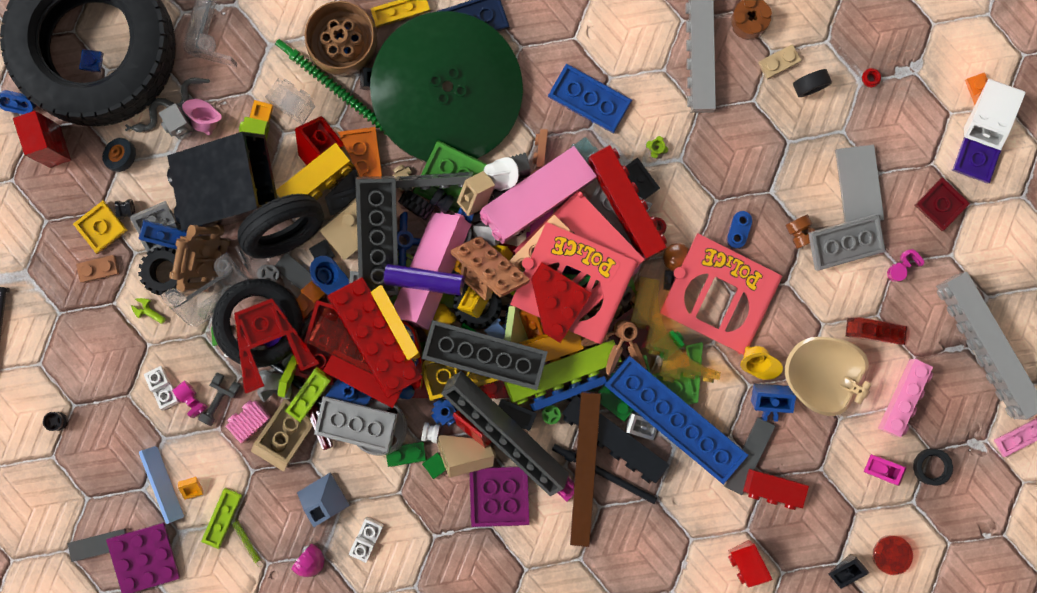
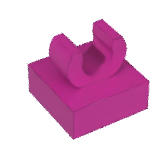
M569 477L564 489L557 492L566 502L574 495L575 483Z

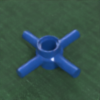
M403 212L400 215V229L397 232L398 266L406 267V250L410 249L412 245L419 246L421 238H413L412 234L407 231L408 212ZM399 237L406 238L407 245L401 244Z

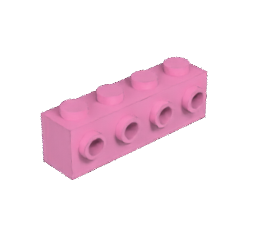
M909 359L878 427L879 430L900 438L907 433L909 428L908 421L910 417H914L917 411L915 406L925 393L924 386L926 382L929 383L933 376V372H931L932 366L917 359Z

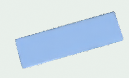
M154 446L139 451L165 523L169 524L182 519L184 514L158 447Z

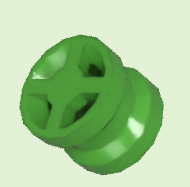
M549 405L542 411V419L548 424H555L561 418L559 408L554 405Z

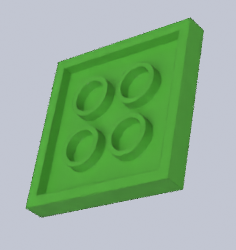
M437 140L421 175L473 172L476 175L484 171L485 166L488 164ZM457 184L451 185L449 188H442L447 195L455 197L449 210L458 213L460 206L457 201L462 187H459ZM431 186L430 189L415 187L413 193L431 200L439 186Z

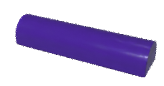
M391 264L386 265L384 271V283L386 285L462 296L465 282L464 275Z

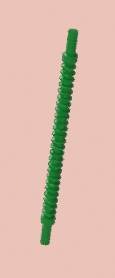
M280 39L276 41L275 45L289 55L291 61H296L297 65L300 64V68H305V72L309 71V75L313 74V78H317L318 82L321 81L322 85H326L325 88H330L331 92L334 91V95L338 94V98H343V102L346 101V104H350L351 108H355L356 112L359 111V115L363 114V118H368V122L372 121V125L375 124L376 128H380L381 132L383 131L375 113H372L371 109H367V105L363 106V102L359 103V99H354V95L350 96V92H346L345 88L342 89V85L338 86V82L334 83L333 78L329 79V75L325 76V72H321L320 68L317 69L316 65L313 66V62H308L309 59H304V55L301 56L298 50H293Z

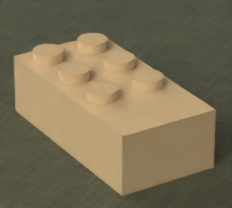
M356 198L319 229L343 260L358 250ZM396 202V217H398L404 211Z

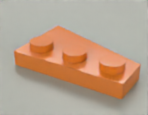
M376 127L338 132L359 176H382Z

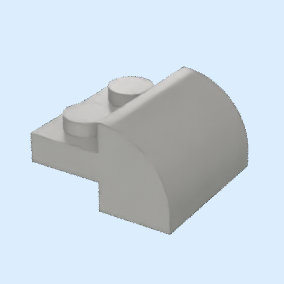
M166 201L130 216V220L138 234H140L144 220L181 229ZM141 240L147 252L154 251L153 249L157 247H165Z

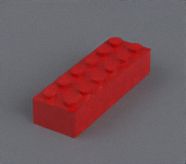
M609 145L590 155L587 163L596 174L598 183L635 250L647 261L667 248L665 245L667 240L662 233L659 234L656 227L658 224L653 216L650 217L647 213L648 206L644 199L640 200L636 184L630 182L628 178L630 174L626 166H621L618 160L620 159L618 151L615 148L612 149Z

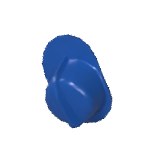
M319 256L311 262V279L327 295L349 284L346 274L332 258Z

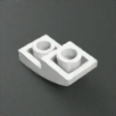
M162 366L144 374L149 389L153 392L160 410L164 411L180 403L172 391L174 388Z
M366 517L349 555L366 563L384 524Z

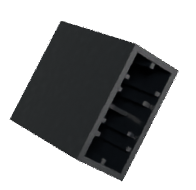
M239 132L167 155L169 162L167 178L174 189L176 199L174 215L181 226V231H187L190 225L212 227L215 224L226 226L244 221L253 211L277 199L264 134Z

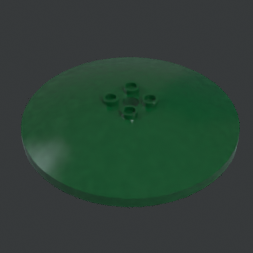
M440 11L415 17L401 25L388 37L380 48L372 68L370 94L373 110L381 128L388 138L405 153L427 162L437 140L478 159L498 146L514 126L521 108L523 82L520 66L512 48L492 26L464 13ZM445 81L453 84V89L450 92H446L442 88V84Z

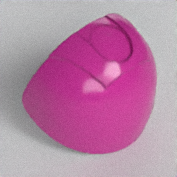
M311 543L294 563L291 570L301 577H313L319 574L324 567L322 551Z

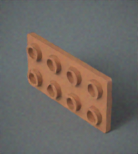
M480 236L451 249V255L462 263L461 275L465 276V283L485 301L491 298L492 291L499 297H503L528 284L530 281L524 273Z

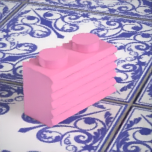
M258 400L248 401L242 407L244 410L240 414L235 413L227 420L229 424L226 427L241 444L246 442L272 418Z

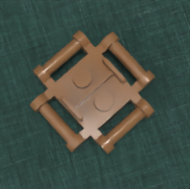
M215 224L212 227L190 225L187 235L176 239L175 245L177 250L173 270L170 271L169 278L178 280L177 290L179 293H186L188 290L211 291L213 289L212 277H224L225 271L223 268L227 248L230 246L231 240L220 238L224 234V227L222 225ZM211 234V236H209V235L198 236V235ZM202 277L201 282H187L188 278Z

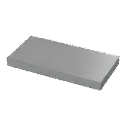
M874 145L836 149L835 154L844 222L875 214L879 215L880 221H883L884 214Z
M877 214L808 233L814 268L817 271L885 252L880 217Z
M323 396L314 435L390 453L399 414Z

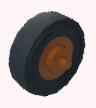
M124 138L113 139L104 148L102 154L104 165L114 172L125 171L133 164L136 157V149L131 142Z

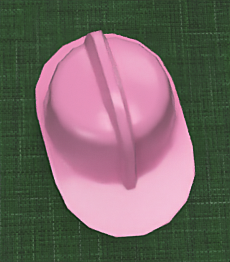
M189 99L182 104V110L190 118L194 130L212 135L213 130L217 127V123L222 119V115L209 103L200 99Z

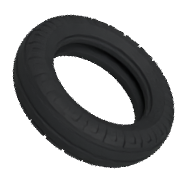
M291 194L272 200V202H268L253 211L241 223L237 235L239 245L248 256L257 259L271 258L290 252V250H294L310 240L319 231L324 221L323 209L314 197L307 194ZM300 217L296 222L286 227L285 229H282L281 231H278L270 235L262 236L265 232H267L269 229L276 226L277 224H280L281 222H284L292 218Z
M267 279L241 281L226 290L215 306L212 317V329L215 340L223 353L238 364H241L238 341L232 334L230 317L234 307L248 297L261 296L268 299L272 298L288 322L296 330L299 337H301L303 319L299 304L285 287ZM286 335L282 336L277 344L268 349H250L257 368L277 364L292 353Z

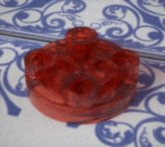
M895 535L881 537L873 549L874 564L882 572L889 575L904 573L910 567L913 560V551L909 543Z

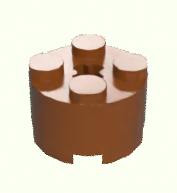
M741 0L736 5L731 16L733 32L745 40L760 37L766 31L771 21L772 11L769 5L764 0ZM749 16H752V17H753V20H752V21H750V20L748 19Z

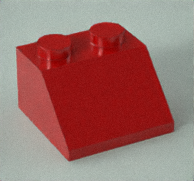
M747 540L728 550L730 554L728 559L732 567H737L739 573L736 575L741 584L745 583L749 588L773 580L753 542Z

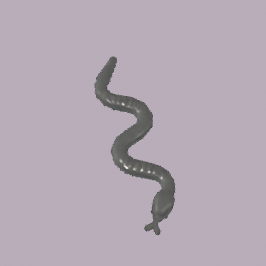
M196 77L185 80L181 85L182 99L177 105L182 109V104L189 100L188 86L190 84L209 83L210 80ZM166 98L155 99L149 107L150 123L148 125L139 123L132 127L126 124L127 128L125 131L132 129L141 133L152 130L157 124V107L163 105L168 108L175 103Z

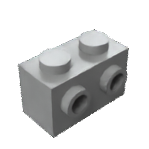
M176 103L159 112L163 120L161 125L171 137L175 136L178 139H186L192 135L191 132L194 131V128L187 115Z

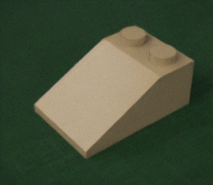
M287 399L283 400L253 444L251 452L283 472L313 427L308 413L300 423L285 412L291 403Z

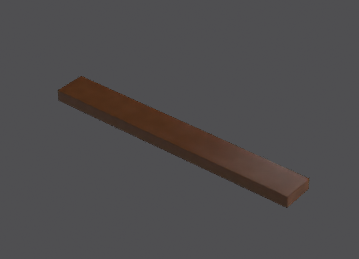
M581 392L570 545L590 546L601 393Z

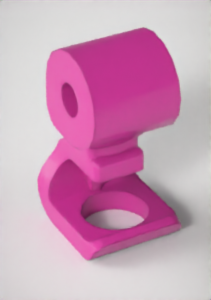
M913 249L902 252L900 256L902 263H895L888 269V278L893 282L904 280L907 277L906 268L912 266L909 263L908 257L910 256L919 267L924 265L922 257Z
M184 380L172 390L180 402L186 403L187 406L191 407V410L187 413L189 417L194 419L208 408L207 405L195 399L196 391L187 381Z

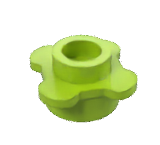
M657 136L653 141L646 143L652 158H657L658 155L668 152V147L665 146L664 139L661 136Z

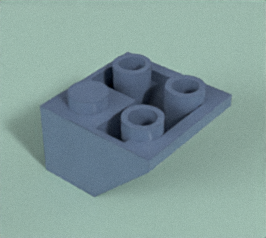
M331 472L297 492L303 510L313 527L350 506Z

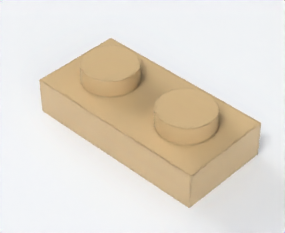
M792 44L759 61L758 64L766 79H769L800 63L801 59Z

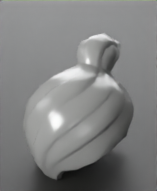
M268 370L259 371L264 387L259 388L257 393L263 402L274 393H278L281 374H271ZM290 385V387H289V389H288V391H287V394H286V396H285L284 399H290V398H291V394H292V386H291V385Z

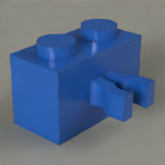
M753 384L751 402L756 411H763V421H767V417L771 412L775 422H778L779 416L777 412H794L796 395L789 386Z

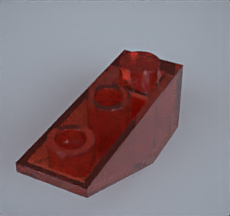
M847 318L845 337L905 345L907 326L866 318Z

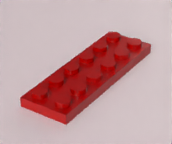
M363 277L328 295L329 301L387 398L423 378L412 359L407 360Z

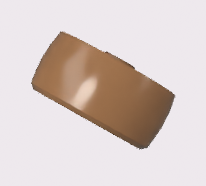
M332 1L320 6L310 16L304 34L305 46L310 58L323 71L332 75L348 76L358 73L363 67L368 66L376 53L377 31L372 19L363 9L350 2ZM349 24L352 28L346 29L345 25ZM342 33L344 37H343V38H340V37H339L338 40H337V39H336V38H337L336 36H337L338 34ZM329 35L330 40L324 41L325 36ZM357 35L359 37L358 41H352V36ZM336 47L337 52L330 53V48ZM346 47L351 48V52L349 54H346L344 52V49Z

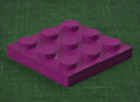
M492 467L469 473L471 527L529 525L528 475L519 467Z
M165 522L106 539L121 593H133L180 579Z

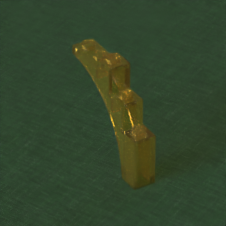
M640 276L630 322L639 329H645L646 326L649 327L644 350H649L648 354L660 356V353H663L659 376L663 377V381L674 383V380H680L681 373H684L683 377L695 379V376L703 377L702 381L709 383L719 380L721 372L706 368L693 361L671 339L664 326L659 309L658 292L660 280Z

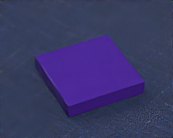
M964 137L952 171L988 184L991 181L1001 150Z

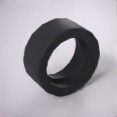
M827 69L812 72L793 82L798 97L811 95L832 84Z
M926 449L917 454L913 463V470L919 481L927 485L938 486L950 479L953 474V463L948 454L942 450ZM929 456H937L944 463V472L938 478L932 479L923 473L922 463Z

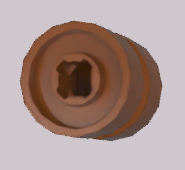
M808 214L785 225L789 234L794 236L792 240L797 249L809 244L808 233L816 231L811 228L813 223Z

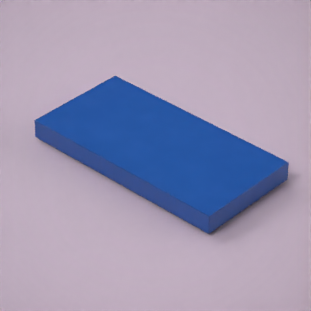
M568 64L564 66L548 94V98L613 134L632 102L628 97Z

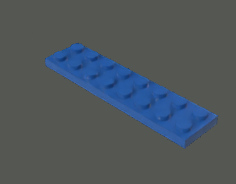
M631 356L626 358L605 383V386L723 485L748 456L746 452Z

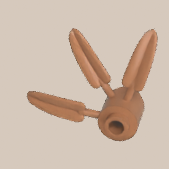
M622 319L617 321L614 325V331L607 332L603 340H608L609 336L612 335L620 338L619 344L613 346L607 361L606 373L608 375L612 374L623 351L621 346L624 341L630 344L628 351L631 357L647 370L638 345L632 342L637 336L638 329L635 324L628 320ZM587 338L581 342L582 346L597 344Z

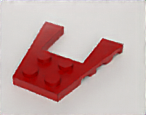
M272 298L234 313L245 394L264 387L250 351L252 348L286 335L300 371L319 364L318 360L312 355L310 349L304 344Z

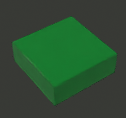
M438 452L422 463L433 479L446 470Z

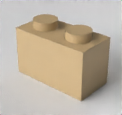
M484 171L465 180L457 203L468 216L480 211L488 204L495 187L493 180Z

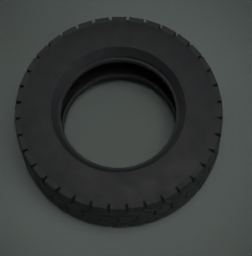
M9 0L7 4V11L4 12L3 25L1 24L0 31L1 53L6 65L5 67L15 85L32 103L63 121L94 127L113 125L122 122V120L126 121L134 117L135 114L138 115L145 110L146 106H149L156 99V96L160 95L164 85L169 80L176 54V40L171 18L161 0ZM105 3L112 5L123 12L129 26L130 41L124 60L114 72L94 82L78 83L63 79L52 62L50 52L51 37L57 23L67 12L83 4Z

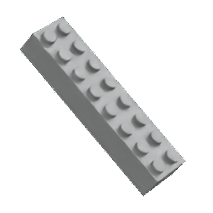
M968 272L956 274L936 286L938 296L946 302L948 306L947 311L950 316L956 319L958 330L962 334L964 333L967 338L966 343L968 347L974 350L977 355V363L984 367L987 373V380L995 386L997 397L1006 405L1005 410L1011 418L1013 417V419L1027 420L1036 415L1037 390Z

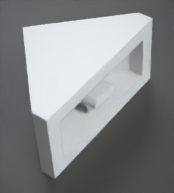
M630 414L625 432L654 441L657 429L643 417Z

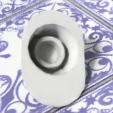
M510 157L498 159L484 168V172L495 184L494 189L498 191L512 188L518 181L519 170L516 162Z

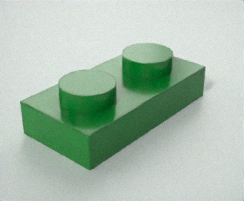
M424 442L402 445L400 449L386 455L388 467L426 461Z

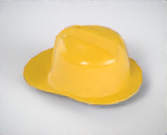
M762 346L745 347L744 357L740 364L742 370L762 380L775 379L782 373V363L771 356L767 349Z

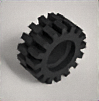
M410 190L404 191L398 200L399 204L427 221L435 209L434 206Z

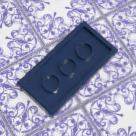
M469 0L436 11L459 12L476 17L492 26L497 32L510 28L501 0Z

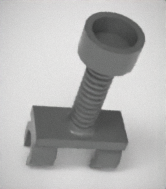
M220 373L215 374L209 385L217 389L218 393L207 412L201 413L198 418L199 421L209 426H212L215 421L213 414L223 399L222 397L226 394L231 398H235L241 387L237 382L232 383L229 391L220 387L219 385L224 379V375Z

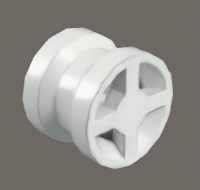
M425 422L421 441L430 440L432 443L437 444L440 425L436 424L433 426Z

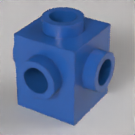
M441 398L433 404L434 408L432 409L433 414L431 416L437 424L445 425L447 423L450 426L455 422L453 413L458 409L447 399ZM443 408L448 409V415H442L441 410Z

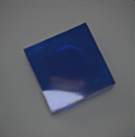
M82 49L79 69L101 73L104 53Z

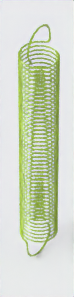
M236 520L233 523L234 529L236 528L237 535L239 533L240 540L242 538L243 545L245 543L246 550L249 551L250 557L252 556L253 562L261 561L259 555L257 556L256 550L254 551L253 545L251 546L252 543H250L243 528H241L240 522L238 523Z

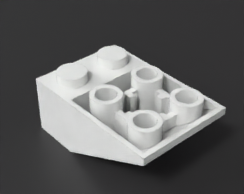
M988 78L964 126V137L1001 150L1011 131L1026 92Z

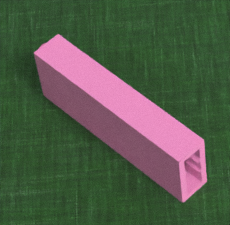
M573 146L484 206L480 211V218L485 225L491 228L493 237L504 244L568 200L578 190L581 191L590 185L597 176L575 146Z
M432 212L410 267L452 273L457 259L451 255V249L464 244L471 224L465 220L463 215L458 213L450 215L447 212L445 214L443 212ZM401 287L394 308L401 321H407L416 328L429 330L443 293Z

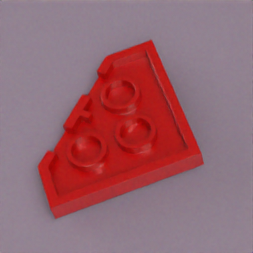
M541 262L531 278L541 324L546 335L561 343L592 293Z

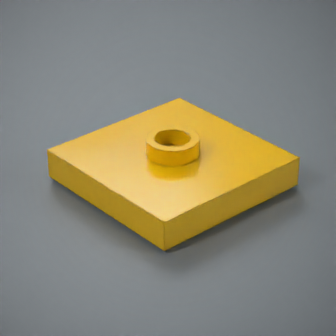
M104 200L73 223L96 254H99L128 231Z

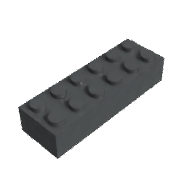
M395 176L355 177L358 279L363 277L371 292L382 285L387 295H399L398 286L386 285L384 283L386 265H398Z
M432 320L422 359L537 391L548 352Z

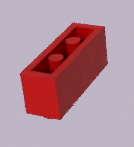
M749 469L743 491L748 493L750 498L759 500L760 497L767 499L766 502L778 505V502L785 504L784 507L796 510V507L803 509L809 486Z

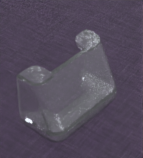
M229 253L220 256L214 263V269L218 277L189 296L185 297L179 289H170L160 296L187 325L197 327L213 317L215 306L226 290L241 281L250 279L235 256Z

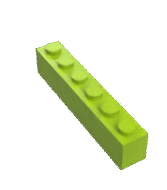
M614 340L544 365L537 391L504 382L511 403L517 402V404L529 401L527 398L529 396L535 395V398L545 395V390L553 388V391L564 387L563 383L568 381L574 384L582 381L581 377L588 374L589 377L600 374L599 370L607 365L610 352L615 345Z

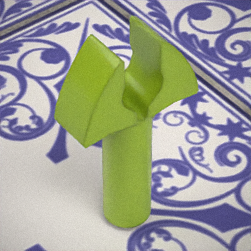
M135 299L142 303L144 309H138L131 305L134 314L138 318L146 314L160 324L166 321L164 316L150 308L149 303L151 300Z

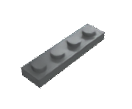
M459 172L397 176L396 188L407 191L412 190V187H420V189H430L431 186L449 188L451 185L457 184L459 187H463L465 180L474 176V173Z

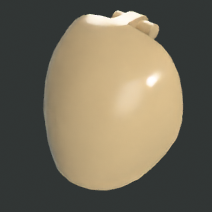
M813 337L805 339L792 349L785 364V377L790 389L804 405L821 415H840L850 407L853 401L862 404L864 398L867 399L872 385L865 381L869 369V361L866 354L856 345L837 338Z

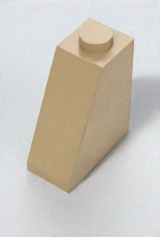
M438 436L437 447L449 478L493 467L496 452L490 444L484 448L473 438Z

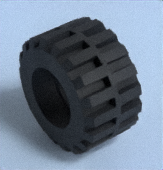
M157 247L153 249L154 251H148L146 253L148 256L142 257L143 264H139L138 267L141 269V272H138V276L142 278L140 282L151 293L160 296L179 294L177 290L178 280L170 279L168 282L161 283L156 277V269L159 264L164 261H170L174 265L176 250L167 247Z
M464 283L462 296H454L453 307L456 316L470 328L483 329L490 326L501 313V297L493 292L489 299L487 312L480 315L479 318L473 317L457 309L469 287Z

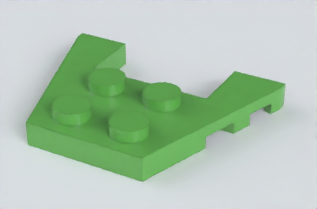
M703 342L685 346L689 366L652 374L688 405L698 403ZM644 355L643 359L645 361L647 371L650 372L647 356Z

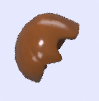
M681 243L669 245L663 254L665 266L671 271L681 267L689 248Z

